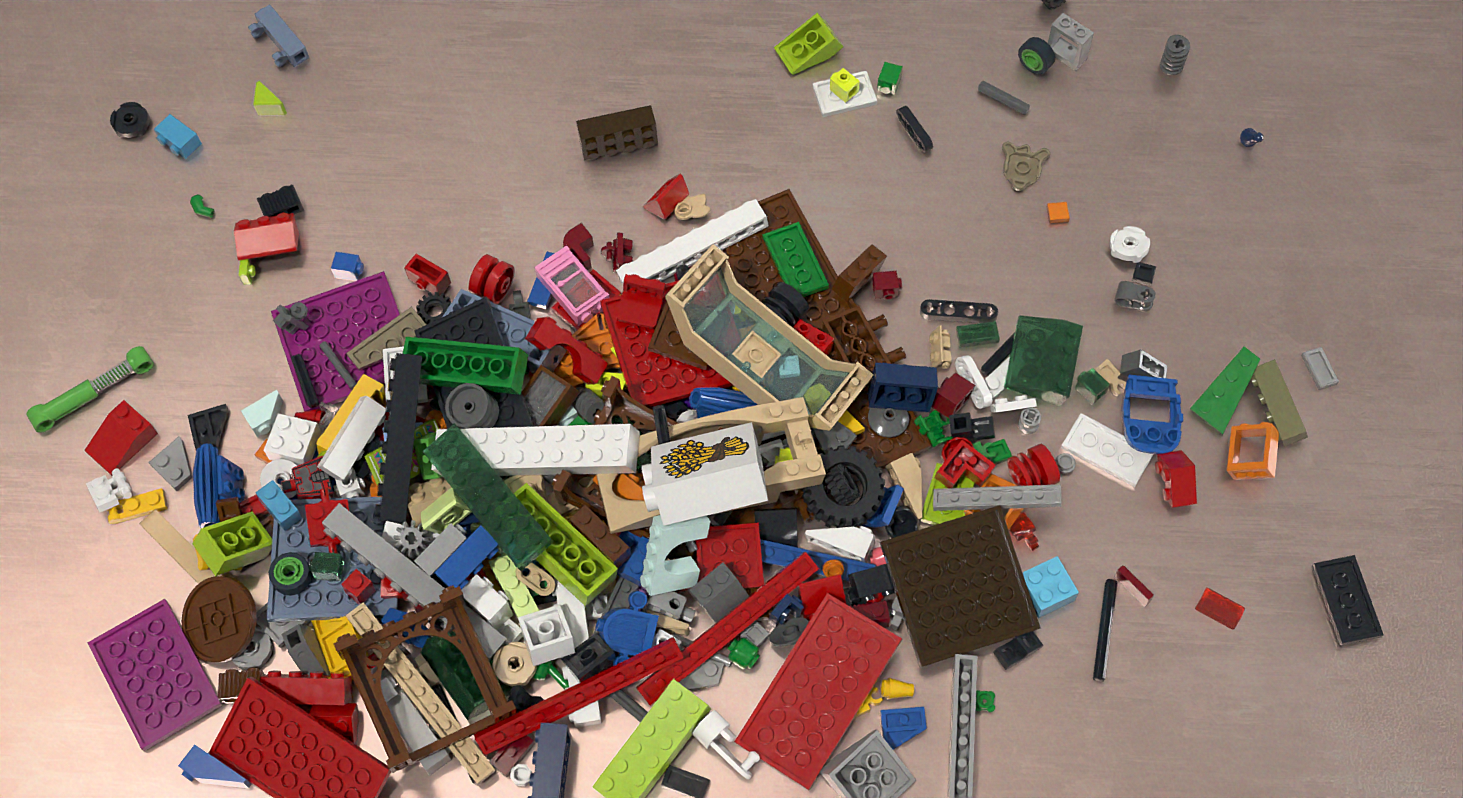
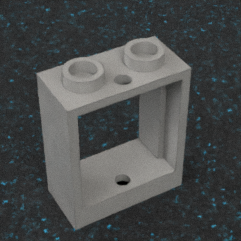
M1062 13L1051 26L1048 44L1053 49L1055 58L1077 71L1088 58L1094 32ZM1062 34L1063 36L1067 37L1068 39L1078 45V48L1069 43L1068 41H1066L1065 39L1061 38L1060 35Z
M450 523L414 562L430 577H433L434 572L466 541L465 535L467 532L458 523L455 526Z

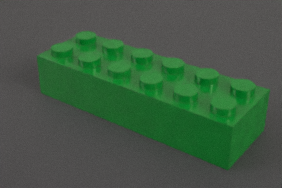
M406 337L402 353L422 356L419 384L456 388L465 383H473L486 391L519 395L521 394L528 354L519 347Z

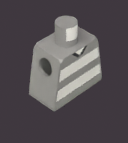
M671 591L652 595L645 612L652 610L676 620L681 618L691 622L696 610L684 606L687 600L686 597Z

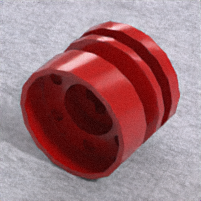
M1042 443L1027 449L1026 455L1021 452L1017 456L1007 459L1010 476L1013 483L1017 486L1055 485L1060 482V473L1055 459Z

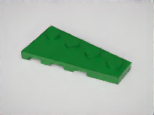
M1243 347L1193 404L1190 410L1223 435L1260 362V358L1246 347Z

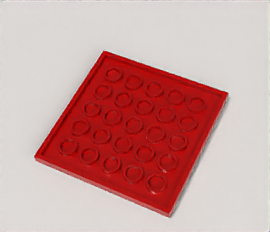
M716 273L690 303L714 310L722 302L725 296ZM679 281L665 284V293L658 321L667 301L665 296ZM622 295L600 300L602 312L628 394L640 404L649 408L690 397L694 388H725L733 386L732 383L709 365L706 370L648 351V346L656 327L650 329L617 321L616 314ZM728 304L720 312L727 316L715 349L726 358L741 342Z

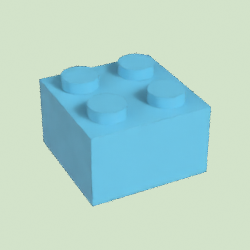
M1058 556L1022 572L1037 618L1074 602L1079 594Z

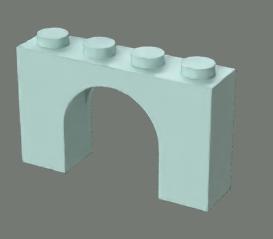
M661 515L653 516L649 543L646 546V559L643 562V575L640 577L642 587L647 590L650 596L690 588L697 584L700 569L691 556L668 561L665 558L679 544L707 538L710 520L707 516L665 526L663 525Z

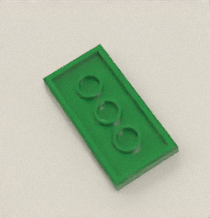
M799 222L762 234L765 245L784 283L792 286L803 297L829 288V284Z

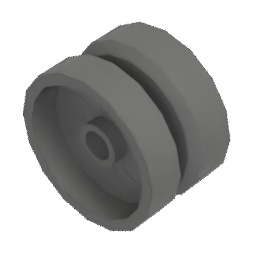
M465 383L457 386L451 391L446 400V415L450 422L460 429L492 428L498 419V402L493 395L476 384Z

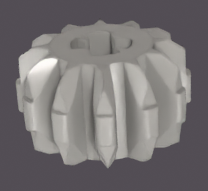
M414 520L411 521V528H409L406 522H403L404 531L399 527L396 528L401 533V536H393V539L401 540V542L395 544V548L404 546L400 553L404 554L409 549V557L413 556V550L419 556L421 554L419 547H422L424 550L427 548L422 543L431 541L430 538H423L429 531L424 530L420 532L423 528L422 523L416 529V521ZM410 533H414V536L418 538L417 542L414 541L415 544L410 545V542L406 540L407 536L410 537Z

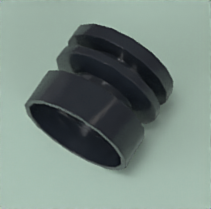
M778 282L769 292V297L765 296L762 299V303L792 328L796 324L795 321L802 319L809 311L808 303L803 296L792 286L784 282Z

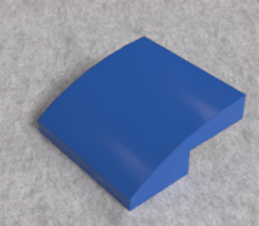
M899 485L890 488L884 487L885 493L879 508L872 518H869L861 526L883 527L889 525L904 488Z

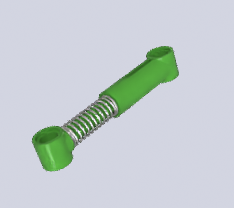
M142 346L132 348L126 354V360L122 361L123 364L119 363V366L116 365V368L109 369L110 371H106V374H100V377H96L97 379L93 378L94 381L87 379L44 405L38 404L31 407L26 415L35 431L39 433L48 431L54 426L55 421L99 396L98 392L101 393V390L104 391V388L107 389V386H111L110 384L114 385V382L117 383V380L120 381V378L123 379V377H127L126 375L130 376L133 372L144 374L150 371L154 363L145 348Z

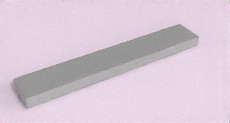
M1061 485L934 489L933 492L934 511L989 509L998 505L1001 506V509L1062 507Z

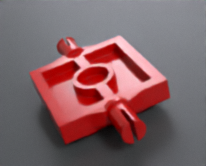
M322 488L320 489L321 501L305 505L310 547H328L329 558L333 559L334 551L336 559L339 558L337 546L342 541L337 537L334 539L330 538L323 531L325 528L322 522L339 503L349 511L348 499L330 500L329 488H325L326 496H324V489Z

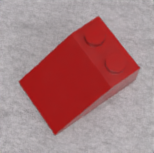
M123 400L107 415L84 451L113 476L112 471L114 469L120 470L158 433L150 422Z

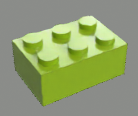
M249 512L201 528L192 544L213 574L218 576L265 559L272 549V538L254 513Z

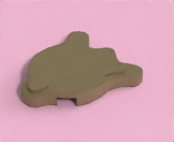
M1004 142L1002 145V150L1006 157L1003 166L1004 176L1012 184L1013 189L1023 191L1026 187L1038 181L1042 171V164L1050 157V151L1047 148H1042L1033 153L1030 151L1028 144L1017 147L1011 142Z

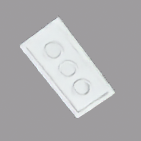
M1080 413L1061 446L1065 451L1133 487L1138 483L1153 454L1133 449L1126 442L1125 436Z

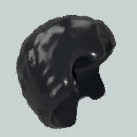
M897 506L889 525L885 526V530L890 538H895L917 531L918 520L911 509L906 506Z

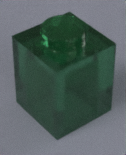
M1091 368L1088 372L1083 371L1077 377L1078 381L1075 389L1093 405L1107 393L1110 384L1094 368Z
M315 552L314 559L310 560L309 570L316 580L341 581L344 560L339 553Z

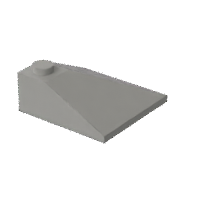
M876 729L836 755L820 771L841 798H898L916 781Z

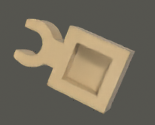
M1108 359L1091 373L1104 388L1109 385L1112 394L1116 397L1121 393L1117 386L1125 390L1126 382L1117 378L1121 373Z

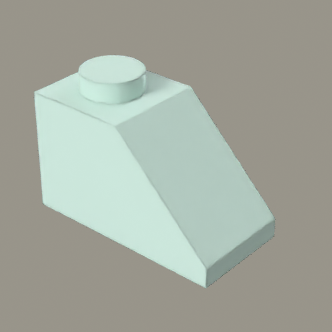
M277 390L241 410L257 437L271 431L276 417L280 413L283 400Z

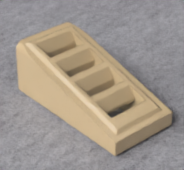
M647 610V613L659 616L655 633L661 629L668 634L689 635V624L658 612Z

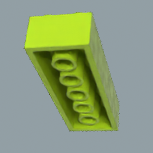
M527 483L495 509L494 521L584 606L589 604L615 580L618 568Z
M673 679L592 788L605 798H645L692 736L698 723L710 712L711 708L709 705Z

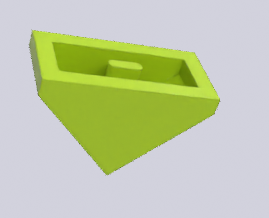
M260 81L256 82L253 106L257 115L287 114L283 102Z

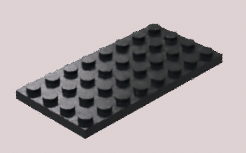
M487 297L414 330L416 338L505 346ZM433 385L447 429H460L450 422L445 410L446 400L455 388ZM487 391L494 396L499 407L498 419L492 428L534 427L522 391L520 395Z

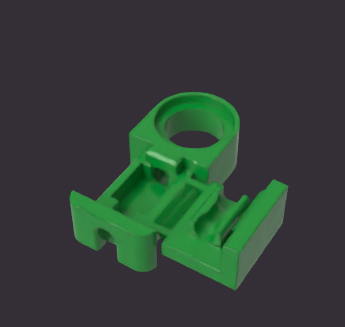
M936 410L932 411L927 417L922 418L919 415L914 420L916 426L919 425L920 427L919 432L921 435L927 433L933 447L946 444L949 440L953 439L952 436L945 437L946 435L942 434V429L950 424L949 418L946 417L947 422L942 421L939 416L941 413Z

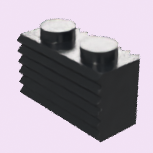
M292 184L290 186H283L275 192L265 193L257 198L264 216L274 217L280 213L297 214L304 211Z

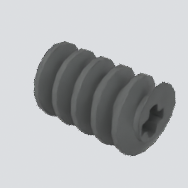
M1172 35L1168 38L1160 62L1162 72L1168 75H1176L1183 70L1190 50V42L1182 35Z
M577 387L576 389L580 393L573 401L572 406L585 420L595 424L594 417L598 410L602 411L604 407L603 400L591 389Z

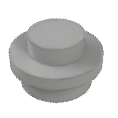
M1063 453L1055 459L1059 472L1067 474L1074 470L1076 462L1072 455Z

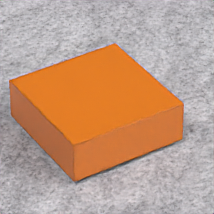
M1067 202L1047 203L1049 223L1069 222Z

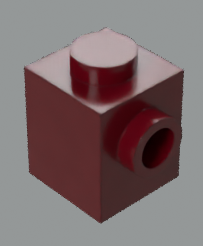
M897 270L873 273L874 299L891 300L898 297L899 290L902 289V280L898 278Z

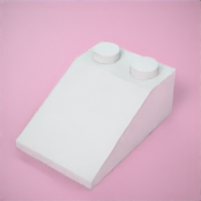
M860 526V528L806 530L805 532L807 541L850 559L867 563L875 544V537L871 533L872 530Z

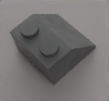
M721 563L690 589L692 596L715 623L749 597L740 582L724 563Z

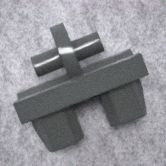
M296 302L290 309L282 305L276 308L279 314L273 321L282 330L285 329L293 335L299 328L306 330L309 327L306 323L300 321L305 318L308 312L305 304Z

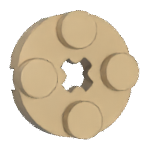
M511 642L508 643L509 645L501 647L495 653L493 669L502 683L508 686H524L534 676L537 665L533 666L526 644ZM519 659L520 666L512 669V666L509 665L510 662Z

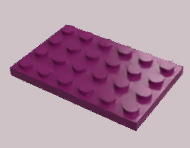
M166 599L159 601L87 642L143 751L222 706Z

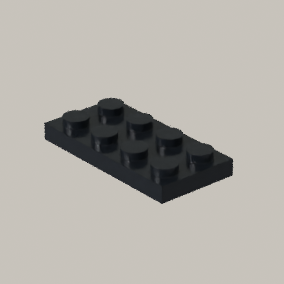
M1355 555L1314 563L1312 568L1339 645L1343 646L1381 638L1384 634Z

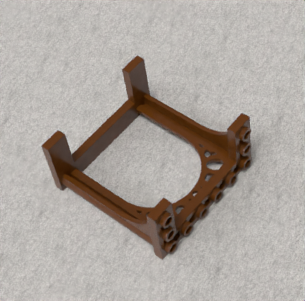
M611 376L609 381L606 380L601 389L604 407L602 411H597L594 417V425L612 424V418L619 416L622 418L623 424H628L627 417L630 418V421H635L632 426L637 430L656 431L653 410L627 395L621 389L620 379ZM667 417L668 427L680 424ZM562 470L561 474H556L552 486H554L553 490L558 503L562 505L569 503L579 509L586 505L596 516L607 522L599 485L593 482L591 486L586 488L579 486V481L582 478H594L596 474H571L565 470ZM594 489L598 491L597 496H594L593 493H591V495L587 494L592 492ZM651 526L628 530V532L640 538L643 536L649 539ZM673 549L668 553V556H671Z
M452 585L443 589V594L439 595L440 603L431 602L423 606L424 610L415 613V611L409 612L402 616L403 620L396 623L394 620L383 624V629L379 631H367L361 635L362 638L359 640L355 634L350 636V633L338 637V642L334 643L342 660L345 659L389 758L385 761L392 773L516 714V707L512 700L507 701L463 606L465 604L464 596L460 586L455 588ZM443 616L447 619V626L443 631L438 632L435 630L434 625L436 620ZM431 620L430 628L427 630H423L421 628L422 624H424L425 626L427 625L428 621ZM452 625L455 628L452 631L456 634V636L453 637L448 635V632L451 630ZM406 631L409 635L408 637H403L402 633ZM418 636H436L451 642L462 652L491 715L409 753L382 693V669L390 653L404 641ZM386 641L390 642V646L386 649L378 645L379 643L386 644ZM369 649H377L382 653V658L378 661L370 660L366 656V652ZM367 664L377 666V671L372 674V668L368 669Z

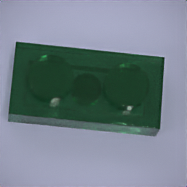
M996 321L956 326L959 348L999 343L1000 341Z

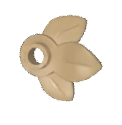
M700 194L693 197L688 195L682 202L677 204L674 211L675 216L680 220L706 216L711 211L710 207L705 206L706 195Z

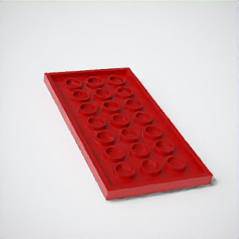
M827 593L734 742L749 752L755 751L761 760L810 790L896 651L902 638Z
M253 677L247 678L208 752L211 756L273 798H378L391 773L385 763Z

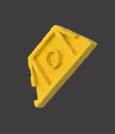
M346 616L330 620H311L330 674L331 672H344L345 676H352L345 659L342 660L337 653L334 643L338 642V637L350 633V636L355 634L359 640L362 638Z

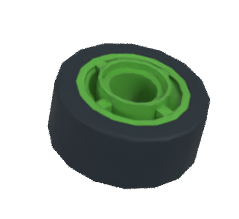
M1039 37L1029 38L1018 50L1020 62L1028 71L1034 74L1045 73L1055 62L1053 49L1045 40Z
M288 552L281 554L273 560L268 571L272 585L276 591L283 595L292 596L303 592L309 586L312 579V571L308 562L298 553ZM295 571L292 576L286 577L288 572Z

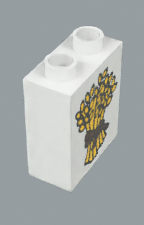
M752 422L652 446L651 463L642 465L645 486H642L647 510L648 512L659 510L664 526L768 501L762 458Z

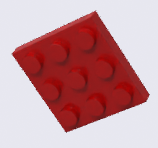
M759 523L709 527L707 538L696 540L698 548L697 562L700 569L699 581L721 563H724L744 589L760 588L764 584Z

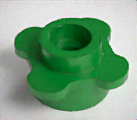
M977 690L975 711L986 710L989 713L995 710V705L993 704L995 693Z

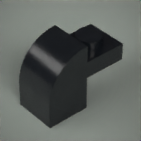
M970 412L949 415L952 438H966L972 444L976 443L977 440L995 438L993 416L972 419Z

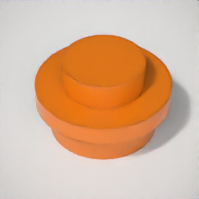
M829 560L823 565V573L826 577L839 574L842 576L844 572V565L839 560Z

